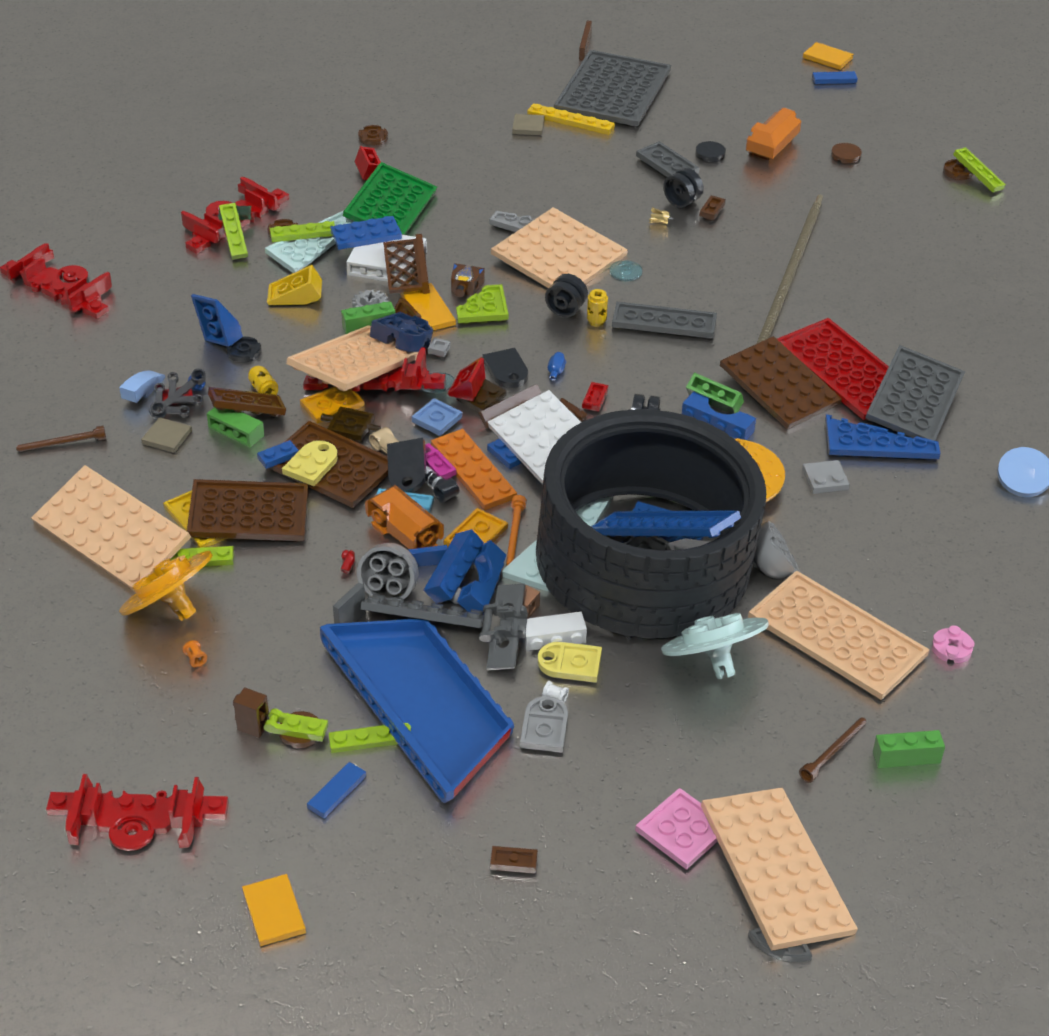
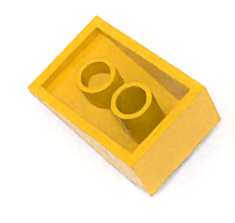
M310 265L270 283L267 304L305 305L316 302L321 298L322 278L314 266Z

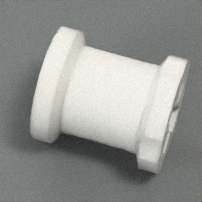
M548 681L543 689L542 696L555 697L565 703L569 688H561L554 685L552 681Z

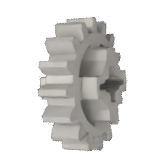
M366 289L364 293L359 291V295L355 294L354 298H352L353 308L389 302L388 296L385 293L381 294L380 290L375 292L374 289L369 291Z

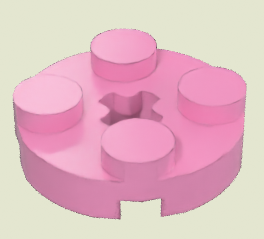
M950 626L934 634L932 651L943 661L947 662L949 659L954 660V663H962L971 657L975 643L967 633L961 631L960 627Z

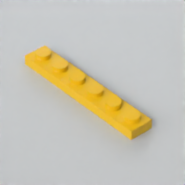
M532 104L527 110L529 115H544V120L601 134L610 135L615 128V123L608 120H600L595 117L583 116L579 113L575 114L540 104Z

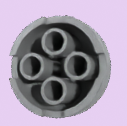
M769 520L761 524L753 566L755 568L758 567L769 578L784 579L795 571H799L794 556L790 555L791 553L783 536Z
M382 543L374 546L362 556L357 568L358 582L364 585L365 591L369 595L368 597L378 594L377 591L386 585L387 591L390 594H399L396 597L405 599L416 587L419 577L418 564L414 556L405 547L395 543Z

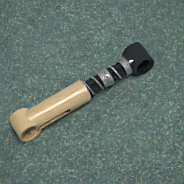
M383 427L369 435L371 446L376 451L382 450L386 454L388 443L400 442L394 437L388 427ZM426 466L427 477L425 483L432 487L438 501L444 503L459 494V486L453 478L445 479L437 476L436 472Z

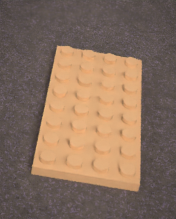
M368 325L287 357L286 364L292 366L295 370L307 373L310 377L322 380L323 383L334 385L341 391H347L403 366L405 358H408V363L415 361L418 352H409L395 348L396 338L394 342L386 344L370 337L371 326Z
M86 465L31 517L34 523L131 590H133V584L154 572L152 569L163 560L171 559L191 538L187 531Z
M795 571L748 613V618L768 619L769 626L766 628L767 630L880 700L928 656L930 650L798 571Z
M783 787L702 800V810L771 951L856 935L858 928Z

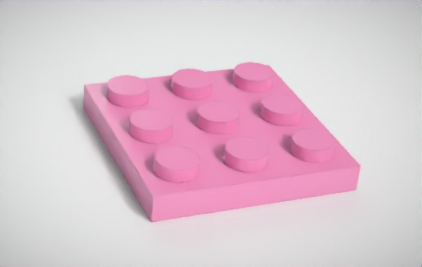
M681 788L676 790L641 820L635 828L637 833L686 870L718 842L702 810L701 803Z

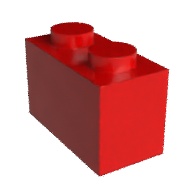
M360 146L354 161L362 179L366 181L381 163L374 148Z

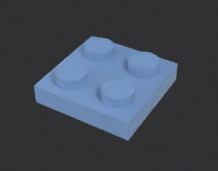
M434 398L412 416V422L441 436L462 418V412Z

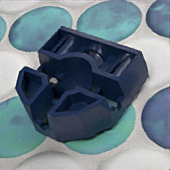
M402 312L372 320L370 337L386 344L394 342L396 338L395 348L409 352H419L421 347L428 349L433 334V328L427 320L417 316L412 317Z

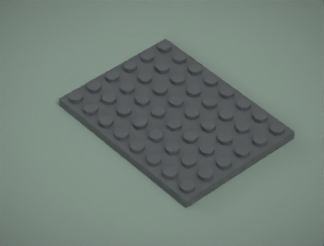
M590 50L558 97L554 108L618 124L638 126L671 71V65Z

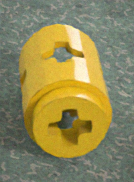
M594 289L588 295L587 320L592 326H602L607 320L608 296L604 290Z
M262 366L251 368L248 373V379L257 393L277 395L278 384L268 370Z

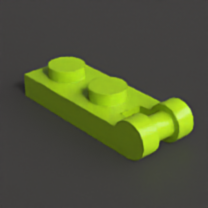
M273 708L268 715L269 720L264 725V729L269 733L322 742L328 728V720L283 713L279 709Z

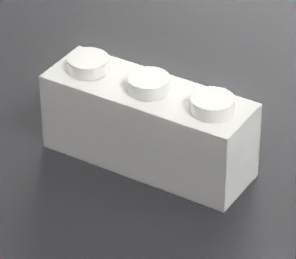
M582 612L527 619L525 638H523L526 651L539 650L552 642L586 643L587 628Z

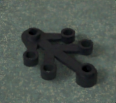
M199 368L194 369L191 373V379L177 391L178 374L170 372L167 376L169 382L168 398L163 401L162 395L165 393V385L163 383L155 384V402L151 404L149 413L156 419L159 417L163 418L166 414H179L183 418L190 415L188 406H169L173 403H193L196 407L202 406L203 397L201 395H183L196 384L200 385L205 382V371Z

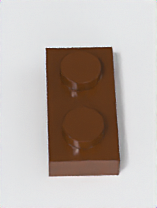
M711 195L700 210L699 216L708 220H715L724 207L726 199Z
M399 298L394 308L395 313L402 312L412 317H422L406 299Z
M492 846L490 870L536 874L538 849Z

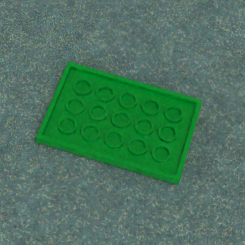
M381 162L345 208L342 216L355 222L394 216L402 235H406L435 194L437 186Z

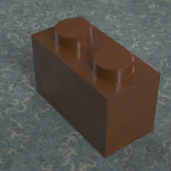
M244 687L233 700L237 730L260 738L265 732V722L269 720L267 695Z

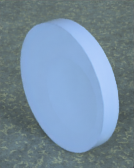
M1014 448L1002 456L997 470L998 479L1002 486L1014 495L1021 497L1040 495L1049 487V459L1042 452L1033 448Z

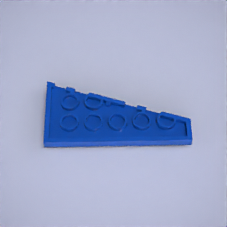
M826 414L825 423L829 455L940 459L941 453L938 441L918 436L910 438L904 436L905 433L898 432L894 434L888 432V429L861 422L853 424L849 423L848 419L842 418L837 420L833 419L832 415Z

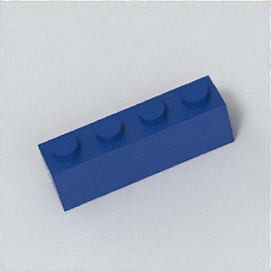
M472 529L455 534L423 589L435 603L453 598L484 542Z

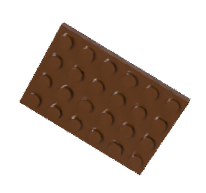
M774 336L720 360L719 366L787 430L841 404L842 398Z
M311 421L305 423L286 440H290L298 450L313 441H326L336 447L338 459L335 465L315 486L308 484V487L351 508H354L388 476V456ZM290 460L270 467L269 469L282 474V468ZM286 476V477H288V478H290V479H292V480H295V481H297V482H299V483H304V482L299 481V480H297V479H294V478H291V477H289V476Z
M193 479L187 532L191 537L304 541L308 484Z

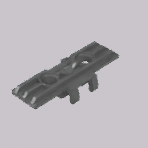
M525 583L498 585L496 602L483 606L485 614L479 640L490 642L487 670L515 669L519 638H525L528 616L527 608L523 606ZM494 614L500 618V626L494 627V631H490ZM503 641H509L508 646L504 648L499 647Z

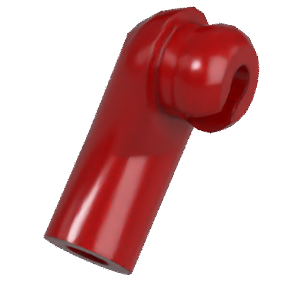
M344 550L341 555L344 562L340 571L349 574L355 562V552Z

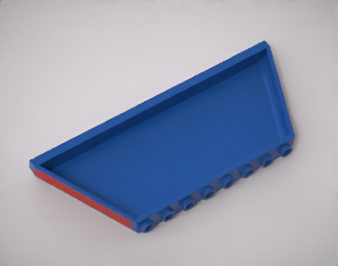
M406 619L335 623L320 627V638L325 649L382 724L389 728L391 735L443 803L454 799L512 735L514 729L512 719L505 715L501 706L498 703L496 704L491 698L489 691L481 686L479 679L472 675L468 666L465 663L463 664L456 651L449 647L446 639L439 635L436 627L431 625L428 620ZM404 723H408L411 726V731L408 730Z

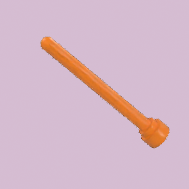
M522 495L513 496L511 501L514 513L506 566L515 558L521 512L526 508L527 499Z

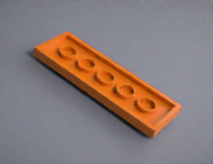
M464 429L431 440V445L456 468L457 475L455 476L484 511L509 502L513 496L517 495L515 489Z

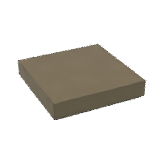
M515 114L512 134L542 136L544 115Z
M159 417L141 441L144 445L175 453L192 432V426Z

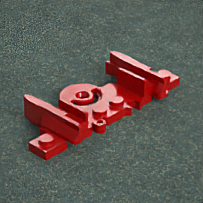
M240 177L241 183L238 184V192L245 194V200H239L235 204L241 228L255 222L254 217L261 219V216L269 212V209L274 211L280 208V204L289 200V194L278 188L268 192L267 188L253 180ZM216 201L206 207L204 219L186 211L181 212L183 226L193 232V238L185 242L187 249L198 254L211 246L210 241L218 243L226 237L219 205L232 202Z
M48 243L35 248L17 262L10 260L0 267V272L8 276V279H16L21 275L24 284L31 287L32 292L42 290L43 294L54 298L55 302L60 299L61 305H68L70 311L77 312L82 309L83 313L95 319H99L109 312L108 305L101 303V295L112 287L110 273L106 272L87 283L88 271L84 267L69 265L59 270L53 267L46 268L45 263L54 259L53 250H50ZM63 277V279H64L65 281H67V282H72V283L62 282V281H61V278Z
M421 347L415 364L408 363V358H405L402 367L352 388V391H360V388L365 390L383 389L387 391L390 387H394L395 391L399 389L418 390L421 389L422 385H424V389H444L446 374L429 373L427 370L425 347ZM306 375L303 389L324 390L329 384L323 383L322 380L316 377Z
M83 774L79 790H75V792H50L46 811L47 815L67 816L66 833L71 845H79L80 827L85 825L95 826L99 832L109 833L111 843L116 848L125 851L143 848L153 839L154 834H167L171 829L182 828L178 838L179 848H188L193 840L194 828L202 827L203 819L226 820L229 800L228 796H203L204 786L199 777H194L192 793H188V790H179L178 785H174L170 797L167 796L166 791L161 790L156 793V798L151 794H128L126 791H123L121 797L114 798L112 790L102 793L100 783H96V786L93 787L88 775ZM141 824H143L148 830H143V826ZM131 832H136L134 835H129Z

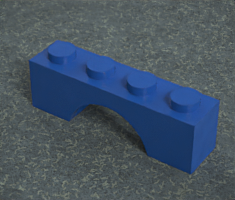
M692 392L682 403L683 415L709 423L734 439L748 440L755 432V417L741 411L735 414L718 413L709 406V398Z
M491 540L482 545L473 561L478 571L479 582L475 580L464 586L457 600L468 612H471V609L483 611V606L490 603L491 597L495 593L496 583L500 579L501 569L505 565L506 554Z

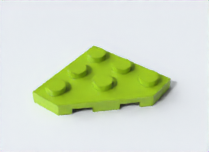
M486 285L479 294L475 293L468 298L467 303L456 307L458 323L509 320L503 285Z

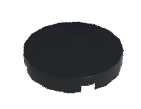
M706 141L696 146L695 154L699 159L700 157L703 158V161L717 162L722 157H725L726 148L718 142Z
M248 336L240 338L229 347L227 346L228 357L236 362L253 361L261 355L262 351L261 344L258 343L257 339Z

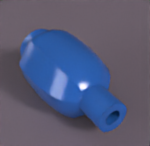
M556 352L549 359L547 368L550 373V380H556L557 375H560L565 368L566 360L561 352Z

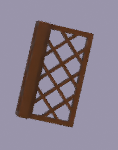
M415 234V239L383 242L389 294L423 290V294L430 293L422 234ZM406 245H413L410 250L404 248ZM395 247L397 249L394 252H391L387 248ZM400 251L406 253L403 257L397 255ZM409 256L415 258L412 262L406 260ZM392 258L398 260L395 264L389 262ZM401 263L407 265L404 269L398 267ZM410 268L416 270L413 274L407 272ZM394 270L400 272L397 276L391 274ZM403 275L409 277L406 281L400 279ZM414 280L418 282V285H410L409 283ZM395 282H398V283L401 284L399 287H393V288H392V285H393Z

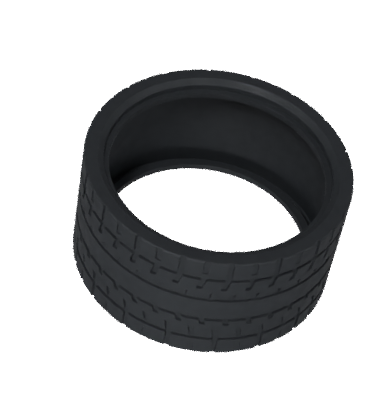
M629 409L609 412L587 419L572 427L558 439L545 463L536 542V562L543 582L546 583L550 593L558 602L568 608L570 612H582L584 621L622 635L642 638L682 636L683 630L695 625L694 621L707 616H714V618L724 617L731 613L739 604L749 583L766 505L767 493L763 474L751 454L738 441L713 425L687 415L653 409ZM645 495L674 501L694 511H739L741 519L734 522L735 525L733 527L720 531L722 536L707 544L683 550H652L634 547L606 537L584 522L576 511L591 502L606 497Z

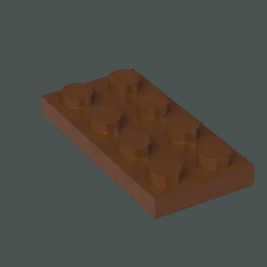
M209 387L208 395L213 407L218 410L233 409L236 412L267 413L276 417L286 413V407L280 395Z

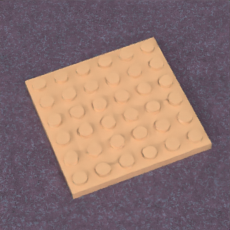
M554 207L491 248L493 256L547 288L553 284L558 276L568 273L577 276L586 285L624 258L628 253L626 248Z

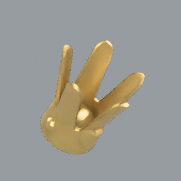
M652 207L651 212L655 214H651L652 218L649 219V223L667 224L668 219L673 220V218H669L668 211H661Z

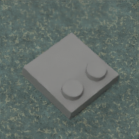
M839 460L803 464L802 470L813 494L849 490L850 484Z

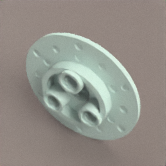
M740 613L714 618V616L703 617L695 620V625L683 630L682 636L663 645L661 650L663 655L681 656L704 652L711 659L717 679H722V676L725 675L722 666L725 667L727 677H731L735 674L730 654L732 644L764 631L769 626V622L766 618L742 619Z

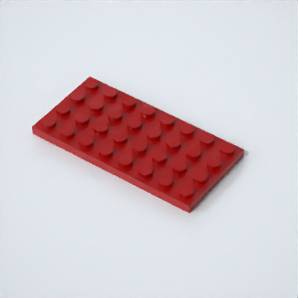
M830 318L777 338L778 341L842 398V403L861 419H866V414L889 368L887 364Z

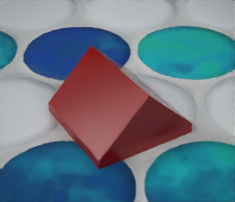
M482 357L459 371L447 395L474 401L486 378L484 359Z

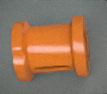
M191 640L183 646L182 651L189 657V663L192 667H201L207 662V655L201 651V645L198 641Z

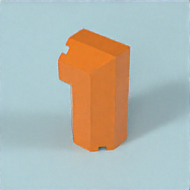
M782 108L763 124L757 122L751 129V132H753L752 136L747 138L746 151L749 154L767 160L773 159L800 132L801 120L796 118L797 114L795 111Z
M396 485L365 501L366 514L368 517L372 516L374 520L371 522L372 526L382 535L390 533L408 549L438 546L436 544L437 540H442L444 537V524Z

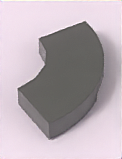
M760 927L749 930L748 936L751 941L769 956L789 962H804L812 959V953L806 944L771 951Z

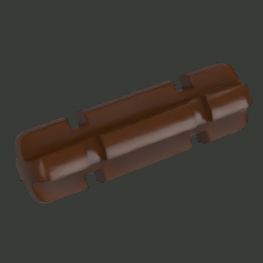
M560 399L580 422L587 419L586 412L566 399Z

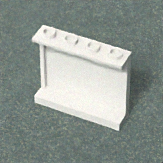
M402 235V239L399 240L415 239L416 237ZM423 238L424 252L427 253V239ZM383 242L354 247L346 261L347 275L388 282ZM406 245L404 248L410 250L413 245ZM389 247L387 249L394 252L397 248ZM400 251L397 255L403 257L406 253ZM409 256L406 260L412 262L415 258ZM392 258L389 262L395 264L398 260ZM401 263L398 267L404 269L407 265ZM410 268L407 272L412 274L414 269ZM394 270L391 274L397 276L400 272ZM403 275L400 279L406 281L409 277Z

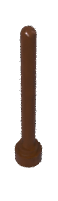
M104 425L96 426L93 431L20 444L16 446V450L23 452L95 438V440L99 439V441L106 440Z
M864 717L859 718L813 763H806L799 769L800 777L808 783L813 782L818 777L819 769L866 724V719Z

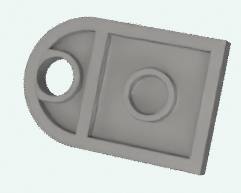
M542 696L529 702L525 710L520 748L563 753L568 710L561 700L555 697ZM550 705L553 708L545 709L543 706Z

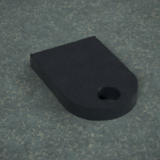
M516 348L482 354L484 364L498 385L505 388H516L527 382L528 369Z
M417 438L388 443V477L391 485L398 486L404 492L412 493L423 486L427 477L425 440ZM407 480H412L410 486H404Z

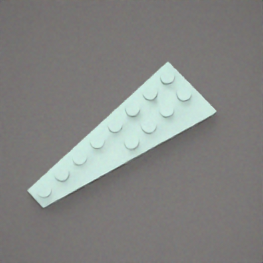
M343 211L318 223L334 221L336 226L355 221L343 217ZM333 236L281 241L265 247V253L289 271L295 273L305 268L336 243Z
M614 496L591 502L580 508L576 513L584 522L592 526L600 521ZM536 540L503 569L502 577L550 592L546 587V583L543 582L537 567Z

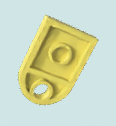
M326 441L310 442L304 445L282 468V474L315 486L337 462V449L333 444Z
M566 642L548 643L538 653V666L544 674L550 677L597 683L602 647ZM545 657H551V658H553V659H552V660H545L544 658H545Z

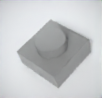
M434 338L428 347V353L445 357L450 348V341Z

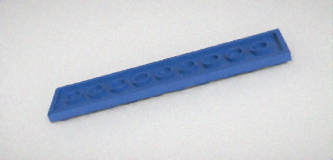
M615 511L590 527L603 535H610V537L645 536L648 538L657 536L661 538L670 536V538L682 536L687 538L695 536V538H714L719 536L720 531L733 527L735 525L734 522L741 519L739 511Z

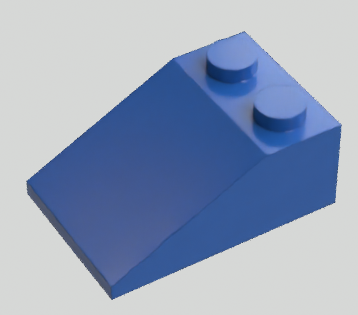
M196 294L191 295L205 341L229 347L243 337L238 320L217 299Z

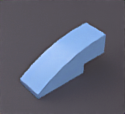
M150 370L133 375L119 387L121 398L135 403L142 397L147 398L154 391L155 384L161 383L165 379V375Z

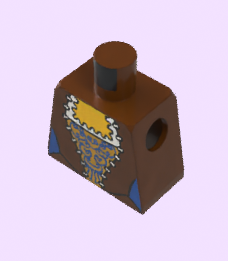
M454 263L451 276V291L458 297L474 295L485 282V268Z

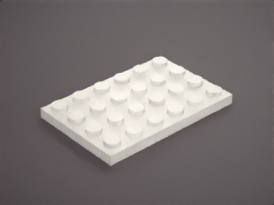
M548 390L488 421V426L543 485L545 463L552 447L563 434H566L568 430L581 422Z

